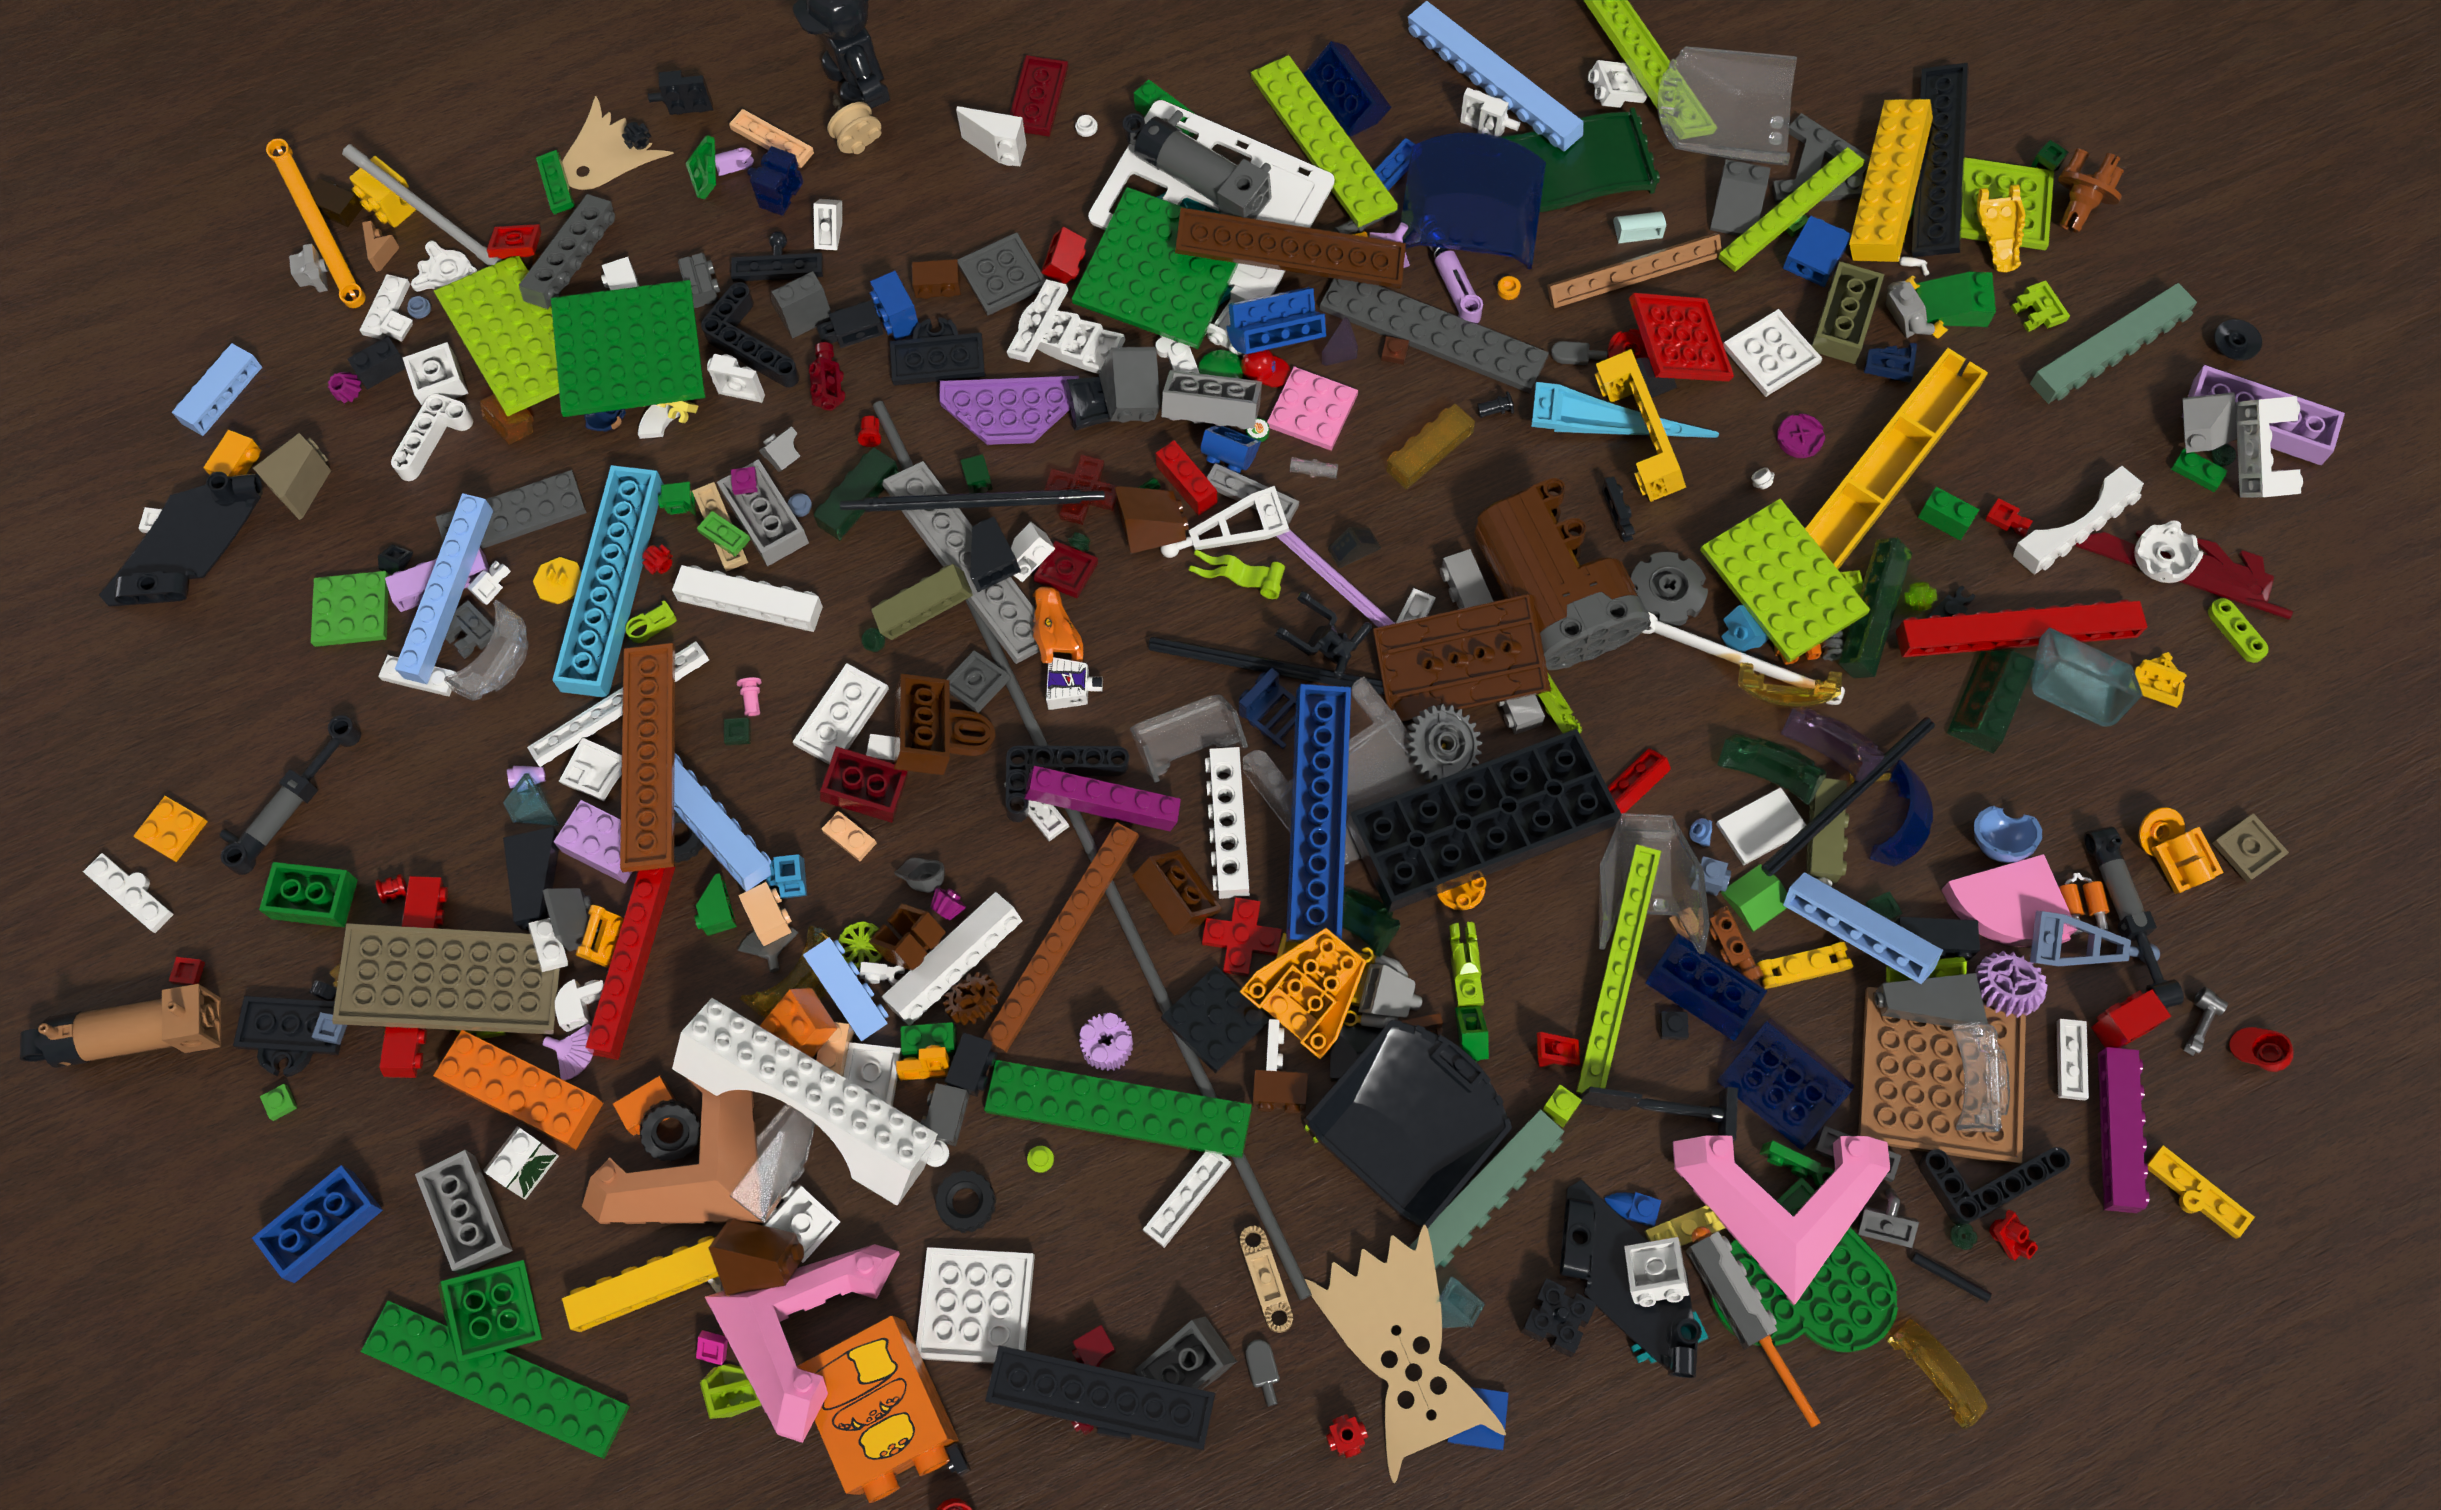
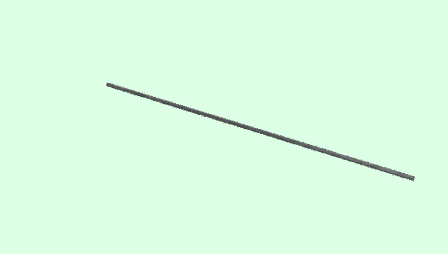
M878 401L874 403L873 408L902 469L905 470L914 466L884 402ZM966 599L965 601L995 664L1007 672L1011 678L1006 683V687L1034 745L1048 746L997 638L968 599ZM1041 758L1043 764L1049 762L1047 758ZM1065 808L1090 862H1092L1099 850L1081 812ZM1112 880L1105 894L1164 1014L1173 1004ZM1171 1030L1201 1095L1217 1098L1198 1056ZM1243 1153V1158L1232 1157L1299 1300L1310 1297L1312 1293L1245 1154Z

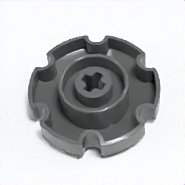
M1659 552L1652 554L1648 563L1640 561L1631 575V580L1647 611L1655 615L1658 621L1673 627L1685 624L1688 615L1696 617L1702 610L1707 598L1708 589L1702 587L1706 580L1703 571L1690 558L1685 561L1680 560L1678 553Z

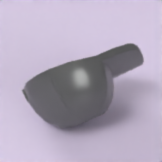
M910 858L898 870L894 871V874L906 880L912 889L931 893L935 892L936 888L941 887L945 869L943 863L938 860Z

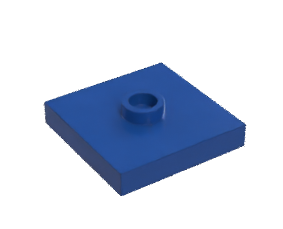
M1472 1388L1496 1415L1505 1430L1508 1393ZM1479 1424L1447 1438V1443L1503 1450L1505 1435H1501L1485 1425Z

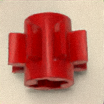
M663 544L659 548L652 545L644 551L642 556L644 561L642 564L645 565V569L652 575L656 571L663 574L672 566L671 558L673 555L670 554V550Z

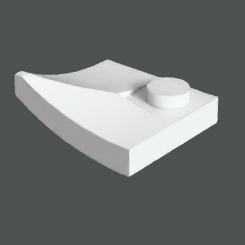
M582 738L559 782L605 801L612 787L622 775V755Z

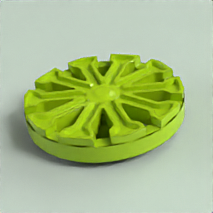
M863 921L851 924L844 929L838 941L841 946L843 944L851 945L843 948L845 953L842 956L847 963L853 962L859 956L858 963L853 964L857 969H860L861 962H864V957L866 956L869 958V963H878L883 958L880 953L877 956L871 954L872 951L878 952L869 943L872 935L879 930L877 926ZM859 928V936L854 932V929ZM865 928H870L865 935ZM850 934L854 940L845 937ZM852 952L848 958L845 957V954Z

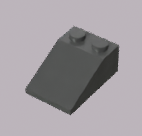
M1726 159L1720 177L1710 226L1711 231L1741 236L1759 221L1771 168Z
M1205 1316L1191 1320L1134 1371L1141 1377L1203 1390L1233 1366L1237 1360Z

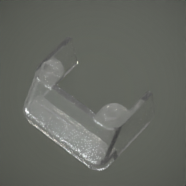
M1222 695L1206 697L1140 722L1130 728L1145 768L1154 782L1160 781L1158 775L1168 771L1167 768L1171 765L1170 761L1215 744L1217 747L1232 748L1238 742L1243 748L1248 747L1237 711Z

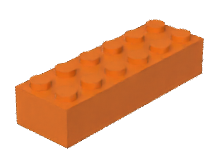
M461 1030L433 1075L444 1084L575 1150L603 1105L594 1095L464 1030Z

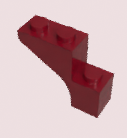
M1102 1325L1073 1341L1076 1348L1072 1350V1353L1078 1363L1099 1367L1108 1357L1116 1353ZM1071 1421L1076 1432L1082 1430L1084 1435L1089 1434L1094 1429V1426Z

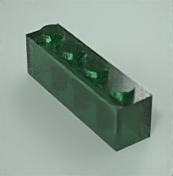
M874 447L869 453H865L854 470H850L847 473L845 480L840 486L832 490L826 502L817 507L814 514L817 526L840 541L865 512V509L840 510V501L864 500V497H878L885 489L883 487V480L899 473L896 462Z

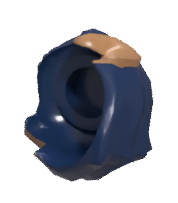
M625 409L584 414L585 427L590 430L604 432L616 429L621 425V420L626 414Z

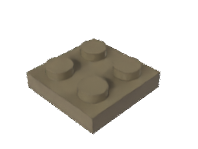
M2254 813L2212 843L2247 883L2289 853Z

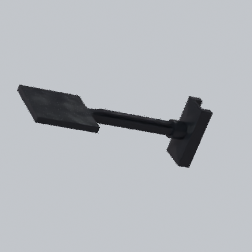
M1589 1087L1578 1096L1582 1100L1580 1104L1626 1111L1631 1107H1638L1643 1110L1704 1118L1709 1122L1718 1123V1136H1732L1733 1141H1736L1738 1088L1726 1087L1720 1091L1719 1107L1711 1105L1709 1107L1648 1098L1642 1099V1094Z

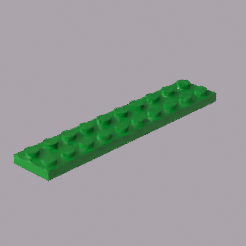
M996 1060L984 1111L989 1114L1243 1158L1252 1104Z
M387 1301L361 1350L364 1354L605 1459L630 1407L627 1404L505 1351L458 1363L447 1326L390 1301Z

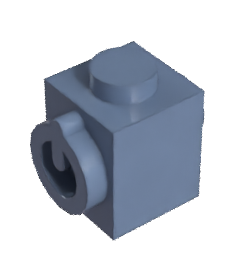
M1703 856L1700 863H1695L1691 873V878H1694L1692 889L1717 896L1719 891L1725 892L1731 877V871L1727 870L1728 863Z

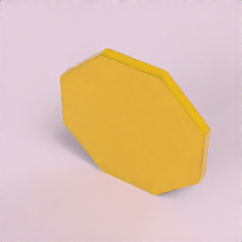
M558 557L540 566L533 583L540 599L560 604L575 597L582 572L577 562Z

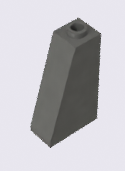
M1976 973L1927 978L1922 984L1914 980L1882 983L1874 995L1876 1007L1880 1008L1882 1016L1970 1031H1981L1988 1024Z

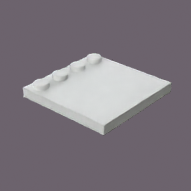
M927 1247L916 1346L922 1359L994 1364L999 1345L1026 1351L1035 1255L1033 1253Z

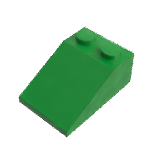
M1965 272L1916 283L1920 285L1916 292L1926 307L1927 323L1934 325L1938 320H1941L1944 323L1943 326L1988 327L1996 313L1992 272Z

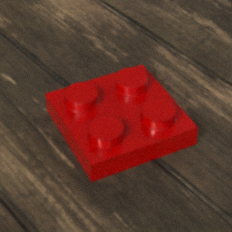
M540 224L494 227L487 247L489 258L497 257L504 259L511 256L529 257L535 255L542 233Z

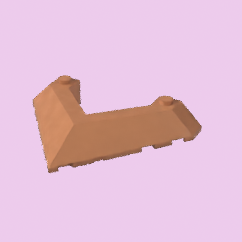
M689 1080L703 1094L699 1164L627 1173L609 1157L590 1177L582 1207L600 1224H610L611 1222H624L625 1224H646V1222H660L661 1224L704 1223L706 1221L726 1223L729 1219L763 1223L759 1197H761L760 1178L757 1173L756 1126L753 1121L752 1109L754 1108L753 1091L731 1090L716 1096Z

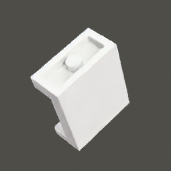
M1235 285L1231 290V300L1228 304L1259 297ZM1227 304L1214 324L1210 323L1207 326L1208 339L1216 345L1228 348L1236 355L1243 356V353L1235 350L1228 337L1226 326L1230 325V316Z

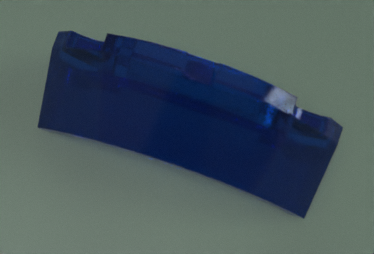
M1898 760L1893 767L1889 781L1897 783L1899 786V796L1910 799L1907 817L1902 827L1892 838L1889 837L1885 843L1881 845L1875 844L1872 847L1870 860L1893 867L1902 864L1922 848L1930 834L1933 822V807L1928 790L1919 776L1903 760Z

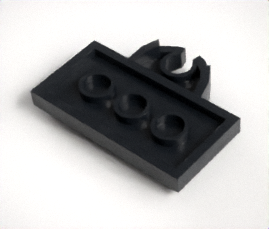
M940 317L938 322L941 330L937 333L930 332L932 329L930 318L922 323L918 322L913 332V339L890 341L893 386L985 377L982 333L959 335L956 325L951 319L947 320Z
M244 996L233 1047L237 1049L258 1050L257 1059L259 1065L275 1076H278L280 1072L278 1069L279 1062L283 1058H288L289 1063L283 1069V1075L286 1077L293 1076L301 1072L309 1064L313 1053L339 1055L341 1044L338 1045L312 1038L320 1012L333 1015L335 1001Z

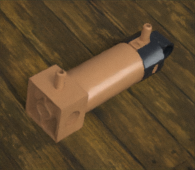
M200 984L162 990V999L87 1012L79 1011L49 1016L38 1029L24 1030L20 1033V1060L28 1062L46 1060L50 1066L59 1068L169 1047H175L184 1053L221 1047V998Z

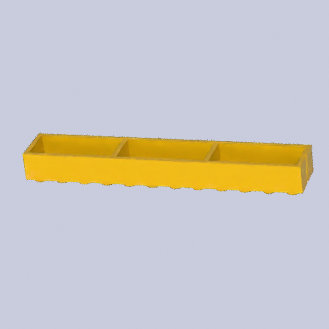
M1947 348L1805 528L1837 569L1845 562L1978 391L1988 372L1969 362L1960 377L1957 374L1966 359Z

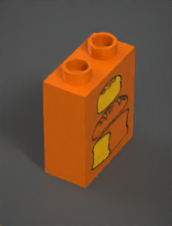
M892 1315L797 1366L798 1369L823 1376L828 1395L815 1418V1423L846 1494L861 1495L865 1493L868 1502L873 1503L887 1497L900 1488L895 1476L915 1465L919 1476H923L937 1470L950 1461L945 1448L959 1442V1439L905 1320Z

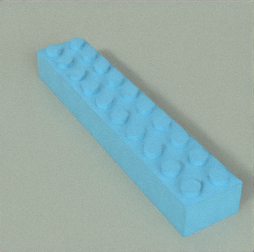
M612 465L610 467L552 680L560 692L604 698L609 696L626 631V624L629 620L643 567L642 562L644 559L642 556L649 544L659 505L658 495L661 494V485H664L658 472L655 470Z

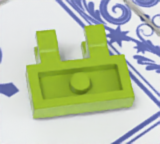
M2047 281L2027 287L2023 292L2024 294L2016 298L2018 302L2011 306L2015 314L2024 311L2031 305L2036 312L2028 316L2030 320L2023 324L2027 332L2036 329L2043 323L2048 329L2067 322L2070 317Z

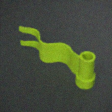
M1195 550L1194 555L1200 557L1205 562L1211 565L1225 564L1227 566H1222L1215 570H1203L1190 566L1189 571L1205 578L1225 576L1239 586L1261 588V595L1268 599H1277L1281 591L1280 583L1285 570V566L1282 563L1272 562L1270 567L1249 566L1232 555L1212 557Z

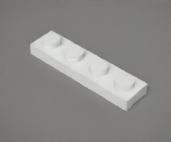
M1205 1152L1143 1228V1231L1165 1248L1231 1166V1162L1221 1154Z

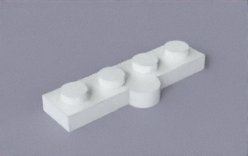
M1160 336L1161 338L1156 342V353L1160 357H1169L1172 370L1200 374L1190 346Z
M103 853L83 871L154 933L174 915L147 892L150 880L141 873H133L129 876Z

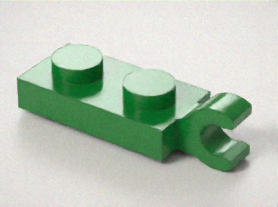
M1773 1140L1763 1144L1759 1153L1767 1157V1161L1773 1165H1784L1790 1168L1791 1173L1802 1178L1812 1176L1817 1187L1824 1183L1822 1179L1823 1174L1830 1176L1834 1172L1831 1168L1820 1166L1821 1163Z

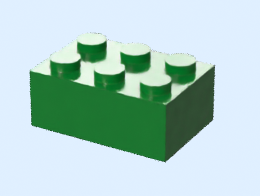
M273 862L259 910L273 920L345 928L358 880L347 870Z

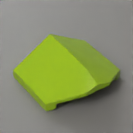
M726 1364L714 1367L700 1382L709 1419L733 1417L761 1406L741 1366Z

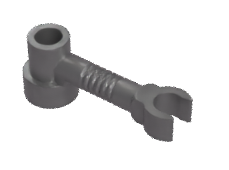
M2207 987L2200 989L2193 1002L2196 1006L2203 1009L2204 1012L2194 1034L2184 1047V1051L2194 1056L2195 1052L2200 1053L2205 1041L2204 1037L2215 1014L2222 1015L2228 1006L2226 1001L2217 997L2216 993Z

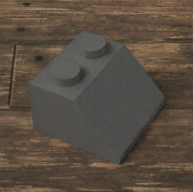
M580 888L543 890L554 936L569 952L576 950L582 944L590 918L588 912L590 906L593 905L590 895L586 896ZM599 924L597 927L593 943H596L597 933L600 930Z

